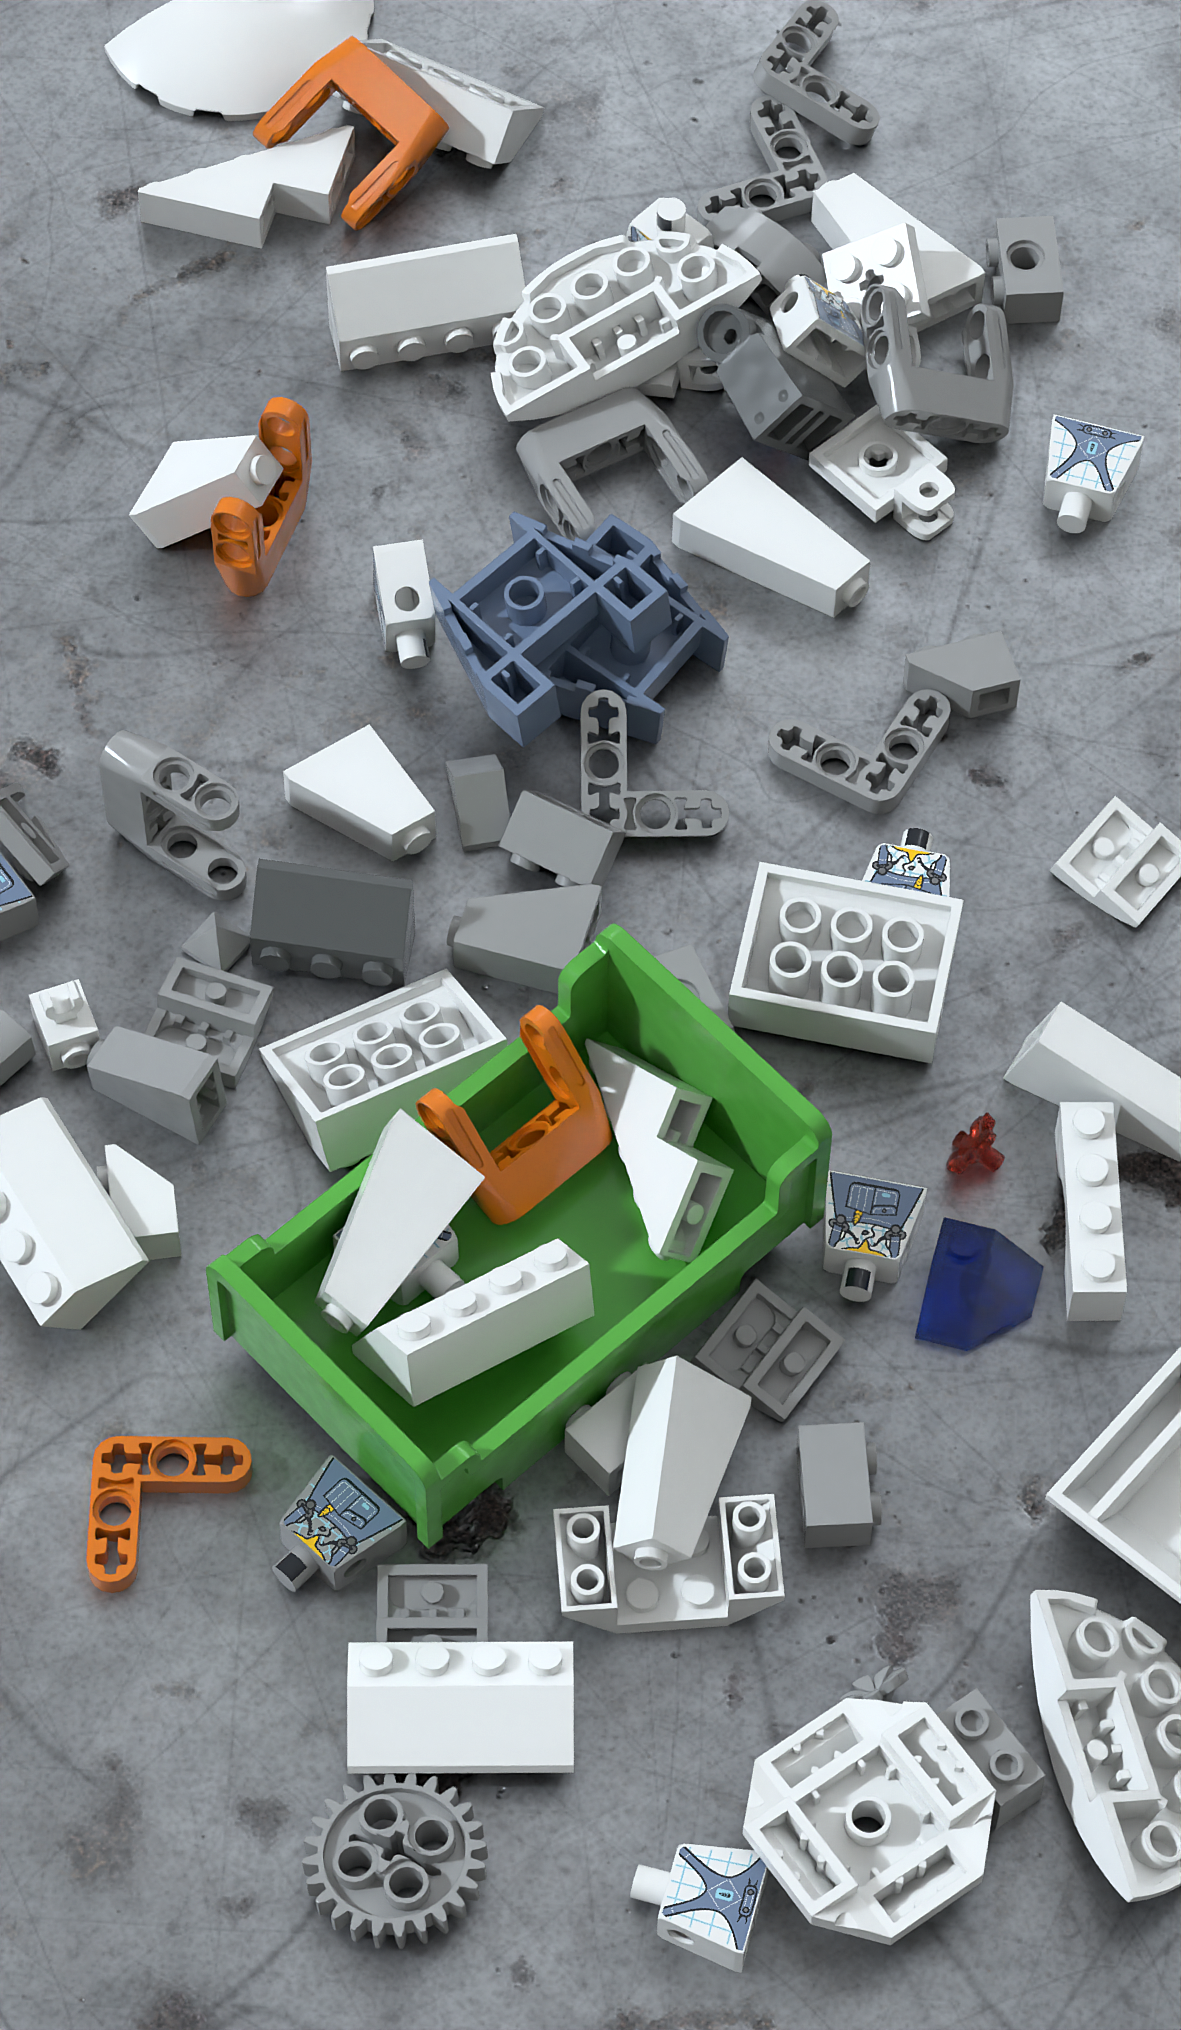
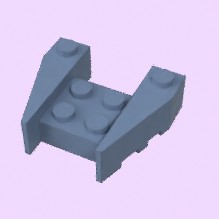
M514 511L509 515L514 544L453 594L435 578L429 581V587L435 614L488 716L524 748L561 717L555 684L536 668L540 662L593 618L634 654L671 625L672 619L668 591L634 561L618 554L615 558L594 550L593 544L577 537L574 541L548 531L546 524Z
M610 514L586 541L593 544V549L613 558L618 554L634 561L668 591L672 624L634 654L593 618L540 662L536 668L555 684L561 715L580 720L582 703L588 695L603 689L613 691L625 703L627 735L657 744L661 740L665 708L653 701V699L692 655L720 672L724 668L729 635L708 609L703 611L687 591L688 585L678 572L672 573L661 559V551L653 541L613 514ZM598 700L597 708L588 711L589 717L597 718L599 727L608 729L610 718L618 717L617 709H610L608 700Z

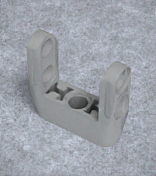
M880 284L870 285L865 291L861 302V322L868 381L884 423L893 429L974 443H990L1006 437L1010 426L1014 380L1006 319L1003 310L1000 307L981 303L975 305L970 310L965 328L961 333L966 375L913 366L905 299L895 287ZM985 321V329L982 334L983 324Z
M635 387L620 389L529 430L521 437L516 447L537 498L562 536L572 541L576 537L586 541L596 530L594 514L572 482L644 450L669 488L682 504L688 502L710 483L702 466L667 415Z
M126 730L117 732L104 748L99 763L108 824L149 860L210 898L218 901H228L238 897L244 891L247 882L246 867L243 860L236 851L203 832L222 831L236 823L240 815L239 796L236 789L165 744ZM171 773L184 774L189 779V782L182 789L173 790ZM214 798L226 800L231 805L229 811L220 816H210L202 811L201 808L204 803ZM181 840L192 842L197 847L195 853L187 858H176L168 850L171 845ZM219 866L232 867L238 873L234 880L226 884L212 881L209 875L213 869Z

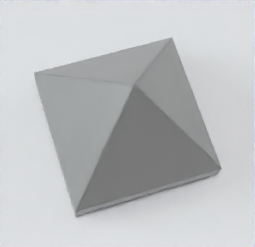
M214 911L181 948L182 951L201 964L227 972L250 947V935Z

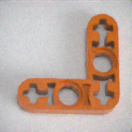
M115 1436L102 1441L95 1449L93 1456L86 1556L89 1577L94 1586L104 1592L116 1593L127 1589L135 1581L139 1562L143 1492L218 1494L238 1492L250 1482L253 1473L251 1454L247 1446L238 1439L229 1437ZM173 1453L184 1456L189 1463L183 1473L177 1476H168L158 1469L159 1461L164 1456ZM142 1454H149V1475L142 1474ZM116 1455H125L127 1464H124L121 1473H113L110 1465L114 1462ZM196 1455H204L205 1465L203 1467L205 1475H197L198 1464ZM224 1457H234L236 1466H233L232 1474H221L220 1465L223 1464ZM110 1503H123L131 1510L130 1517L121 1525H107L100 1518L101 1511ZM108 1541L118 1542L117 1550L120 1564H122L117 1566L116 1574L111 1575L106 1574L104 1564H107L109 1558Z

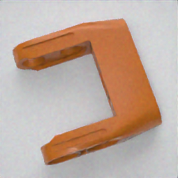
M350 36L315 62L261 118L253 131V136L267 149L273 148L277 144L287 142L335 91L346 99L395 145L391 152L350 193L348 204L343 209L341 218L355 231H358L365 227L418 173L448 132L449 126L430 105L354 36Z
M273 397L270 399L258 423L259 439L284 468L263 505L254 508L239 498L223 497L219 500L210 520L215 565L226 586L232 593L238 596H256L268 586L305 510L312 466L309 416L301 405L284 397Z
M536 1005L521 1017L520 1038L555 1100L489 1153L464 1108L454 1104L441 1090L437 1088L431 1089L415 1104L416 1110L427 1130L485 1176L471 1197L487 1217L497 1225L508 1224L525 1215L601 1153L613 1139L599 1089L560 1021L542 1005Z

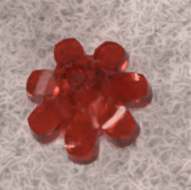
M988 1112L983 1117L979 1116L970 1126V1134L961 1130L953 1139L952 1145L957 1147L958 1150H955L947 1160L946 1165L949 1171L961 1175L969 1164L973 1165L979 1162L993 1173L1002 1165L1005 1156L992 1147L997 1137L993 1132L996 1120Z

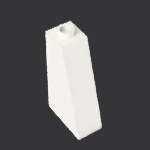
M855 173L839 180L828 181L818 190L813 191L811 222L832 250L903 223H907L915 228L931 316L910 324L917 328V332L982 302L985 271L981 266ZM874 276L869 286L883 284L884 278Z
M743 457L673 513L672 543L678 548L833 618L847 606L854 607L859 604L869 590L870 560Z
M1060 1002L1026 1037L1003 1079L1060 1106V1102H1113L1116 1133L1180 1162L1181 1078L1068 1005Z
M399 1109L382 1130L314 1301L323 1309L321 1315L324 1320L342 1333L350 1331L355 1336H358L370 1324L485 1178V1176L402 1109Z
M679 1356L670 1357L637 1368L613 1549L634 1559V1563L638 1567L648 1570H662L667 1567V1564L692 1557L749 1412L751 1396Z

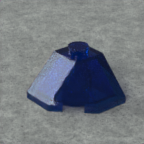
M944 1217L930 1267L915 1339L968 1351L986 1342V1337L1010 1324L1014 1327L1032 1317L1044 1266L996 1229Z

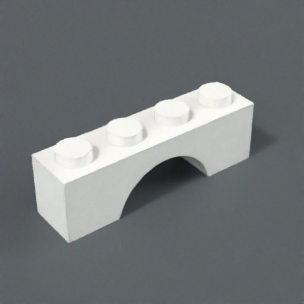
M1060 1102L1055 1128L1057 1174L1058 1179L1062 1181L1065 1203L1066 1251L1064 1278L1067 1321L1121 1320L1127 1295L1113 1102Z

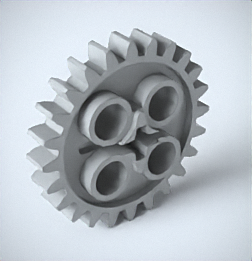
M388 1773L385 1774L384 1784L376 1786L373 1779L366 1774L363 1776V1791L357 1793L349 1785H343L345 1802L340 1804L335 1800L327 1798L324 1802L329 1819L313 1816L311 1820L313 1831L317 1836L304 1837L306 1854L310 1856L302 1859L304 1874L310 1876L306 1880L309 1896H318L315 1901L320 1915L332 1912L331 1921L334 1930L338 1931L351 1923L352 1940L358 1942L367 1931L373 1933L375 1948L382 1946L387 1935H394L399 1949H402L406 1944L407 1933L415 1932L423 1944L428 1943L427 1927L434 1925L444 1934L448 1933L449 1928L446 1916L449 1913L461 1919H465L467 1916L465 1903L462 1898L478 1901L480 1898L478 1884L475 1881L486 1880V1865L482 1861L488 1858L486 1841L481 1840L484 1837L482 1822L472 1821L474 1813L470 1802L458 1805V1793L454 1786L439 1795V1784L436 1776H432L422 1787L417 1785L416 1773H408L404 1783H396L394 1774ZM387 1819L395 1822L387 1829L379 1830L371 1827L373 1823L379 1820ZM433 1840L446 1843L438 1850L429 1851L421 1848L425 1843ZM357 1866L369 1869L365 1874L357 1877L345 1874L349 1869ZM428 1875H431V1876L441 1875V1876L438 1877V1878H432V1877H430V1876H428ZM413 1887L420 1890L417 1895L410 1898L396 1896L398 1891L404 1888Z

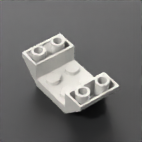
M774 1494L720 1497L718 1501V1515L707 1516L692 1557L667 1564V1567L662 1570H648L635 1565L634 1559L613 1549L616 1523H610L609 1505L553 1509L561 1613L563 1617L616 1634L728 1626L784 1601L785 1594Z

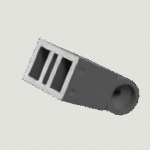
M728 304L714 305L706 310L700 318L697 328L698 344L703 354L711 361L716 362L718 366L716 373L754 441L809 460L810 452L837 434L855 417L853 411L828 377L783 350L774 322Z

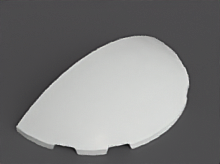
M172 0L127 27L108 42L104 48L113 67L132 88L136 89L141 85L146 90L157 95L160 105L189 116H193L194 111L197 109L220 112L226 121L261 119L315 62L347 38L354 36L358 40H368L367 31L371 17H374V0Z
M658 231L655 240L630 242L625 235H619L590 244L563 257L540 273L523 289L522 297L525 299V302L520 305L512 318L504 317L497 330L493 343L496 354L495 372L491 373L493 390L503 414L508 422L563 415L620 389L636 387L646 382L699 346L697 328L699 320L706 310L719 304H728L739 308L762 281L761 274L747 259L723 244L716 250L698 244L692 234L673 231Z
M1035 1590L1030 1595L1032 1659L1037 1700L1051 1762L1066 1806L1094 1861L1112 1886L1128 1903L1166 1894L1181 1886V1668L1165 1652L1167 1640L1136 1617L1122 1621L1106 1612L1098 1610V1600L1085 1595L1058 1590Z

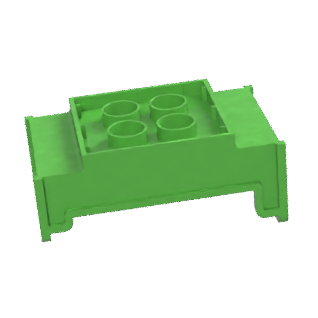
M614 923L601 931L591 945L574 957L563 968L558 978V1005L551 1012L564 1027L599 1091L600 1088L596 1076L589 1065V1055L585 1046L586 1039L622 1048L713 1097L693 1147L734 1171L699 1256L691 1263L673 1258L669 1261H664L658 1258L651 1250L648 1242L649 1235L640 1208L635 1203L633 1197L634 1190L625 1163L620 1158L618 1152L619 1145L608 1117L613 1135L610 1144L525 1215L508 1224H494L470 1196L449 1223L457 1237L459 1253L458 1261L450 1269L464 1281V1285L558 1238L590 1265L594 1316L415 1407L409 1404L353 1354L352 1345L376 1328L435 1298L426 1290L407 1305H399L389 1298L370 1324L358 1336H355L350 1331L342 1333L333 1328L322 1317L321 1312L323 1309L314 1303L334 1254L332 1236L345 1226L373 1154L267 1239H264L259 1234L253 1235L227 1255H220L206 1267L213 1331L223 1341L232 1336L412 1518L417 1524V1538L428 1549L443 1537L442 1525L495 1482L504 1490L565 1439L566 1423L579 1408L584 1405L594 1406L606 1396V1391L610 1384L624 1372L633 1374L638 1367L645 1363L650 1364L658 1361L740 1292L741 1278L750 1267L803 1223L811 1229L824 1218L832 1144V1130L825 1117L626 930ZM520 1036L447 1094L454 1104L464 1108L489 1153L555 1100ZM419 1116L415 1121H417L427 1130L426 1126L424 1125L422 1119Z

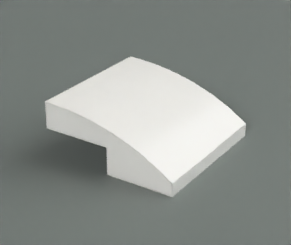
M1114 796L1049 871L1076 893L1106 913L1136 928L1181 877V840L1161 822L1154 829L1151 828L1119 798Z

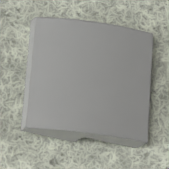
M177 956L157 994L158 1007L144 1034L202 1051L218 1058L223 1085L235 1089L261 1031L274 994V987Z
M755 1279L689 1363L751 1396L752 1407L783 1422L845 1342V1339L807 1308L802 1307L797 1312L759 1280Z
M377 1564L376 1642H488V1564Z

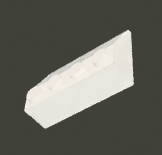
M760 862L729 993L728 1017L732 1025L932 1063L964 900Z
M444 969L259 1048V1051L310 1147L329 1172H332L339 1168L352 1166L359 1162L360 1159L373 1154L383 1128L399 1109H402L416 1120L419 1114L415 1104L421 1097L433 1088H437L447 1095L506 1048L508 1042L506 1037L447 969Z

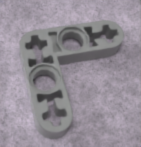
M805 1L763 52L753 74L754 82L763 92L841 140L853 145L866 144L871 140L880 121L877 109L865 99L811 67L830 42L839 22L838 14L830 5L822 1ZM814 22L818 25L812 32L807 26ZM786 43H795L801 46L806 53L796 52L788 47ZM781 64L785 67V70L779 74L775 73L774 71ZM806 92H815L821 95L826 102L822 103L813 100Z
M763 95L752 103L750 110L751 133L772 173L705 193L699 199L697 206V221L705 226L717 215L716 213H711L712 211L718 210L720 212L725 206L740 207V204L736 205V203H741V207L746 209L748 207H755L774 222L812 212L813 191L818 190L823 184L828 182V179L794 110L770 95ZM770 115L773 120H779L778 132L774 133L775 127L771 119L763 116ZM789 146L798 149L801 154L795 159H783L778 156L776 151L782 147ZM805 184L808 189H814V190H813V191H807L804 186H799V185ZM765 194L772 197L775 202L769 207L762 208L753 205L750 199L755 195Z
M604 689L594 691L586 697L582 703L580 713L582 812L589 815L590 811L598 810L599 792L589 795V784L601 788L619 784V795L609 792L610 810L619 812V819L611 820L610 825L627 832L624 839L708 838L717 835L724 829L729 818V808L724 798L716 792L708 790L627 791V715L625 703L619 695ZM598 700H608L609 708L617 709L618 717H613L609 720L608 736L619 734V744L605 740L588 744V734L599 735L598 719L589 717L588 714L589 710L597 708ZM599 750L611 751L618 759V770L610 778H598L593 775L589 768V759ZM675 799L686 800L684 810H697L700 808L702 800L711 801L712 809L720 810L721 817L712 820L711 828H702L700 819L685 818L686 829L677 830L675 826L678 819V809ZM658 800L669 808L670 819L664 827L652 829L642 822L640 816L641 808L648 801Z
M932 689L913 693L871 755L807 723L796 719H785L775 724L770 731L768 755L772 763L780 769L867 812L885 814L893 811L899 805L946 733L950 721V703L946 696ZM928 710L935 711L936 716H929L923 724L922 733L916 728L918 727L919 713L925 714ZM793 739L799 741V746L794 745L790 750L782 748L783 743L789 744ZM907 743L912 745L918 753L914 758L901 760L894 757L889 750L895 744ZM816 749L813 756V761L811 763L808 762L807 757H812L813 750ZM839 758L847 763L849 769L843 774L831 775L823 770L821 764L827 759ZM885 770L891 774L888 781V790L882 789L878 794L871 792V787H878L885 777Z

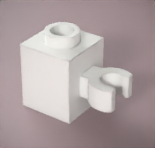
M79 979L30 994L29 999L33 1021L52 1072L65 1067L73 1069L86 1065L91 1049L100 1038Z

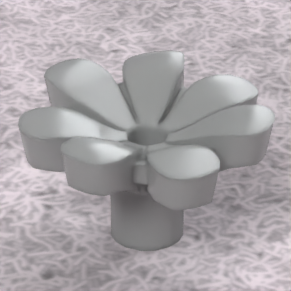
M892 1665L884 1667L874 1676L873 1681L870 1676H863L852 1683L855 1690L844 1694L839 1701L852 1698L893 1702L891 1698L894 1696L895 1690L908 1681L906 1669L903 1667L893 1671Z

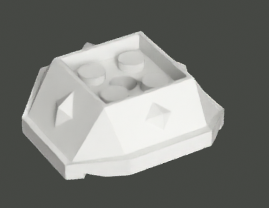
M846 1698L755 1759L743 1826V1836L811 1925L892 1945L982 1882L996 1790L926 1702L903 1701V1704L881 1700ZM860 1817H871L877 1820L882 1828L876 1832L866 1833L857 1829L853 1822Z

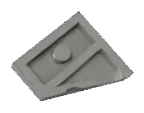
M15 782L0 789V842L14 855L13 863L17 870L26 879L36 881L39 886H42L55 879L70 865L59 847L52 840L50 832L42 819L34 816L30 820L20 808L17 802L26 793L20 784Z

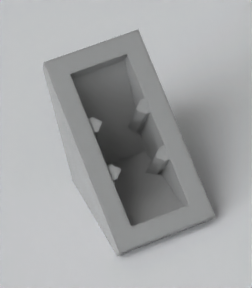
M492 754L445 762L463 852L499 846L510 821L504 769L497 756Z

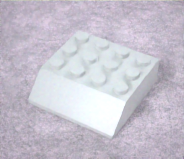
M1181 1347L1050 1489L1045 1498L1180 1604Z

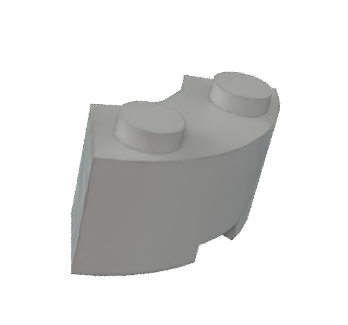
M725 206L704 226L712 234L714 249L718 250L721 244L738 252L759 271L762 281L750 294V297L766 315H771L769 310L771 304L785 291V285L792 277L805 274L821 286L827 282L825 269L821 265V256L818 251L808 243H801L788 230L766 217L755 207H748L746 209L743 207Z

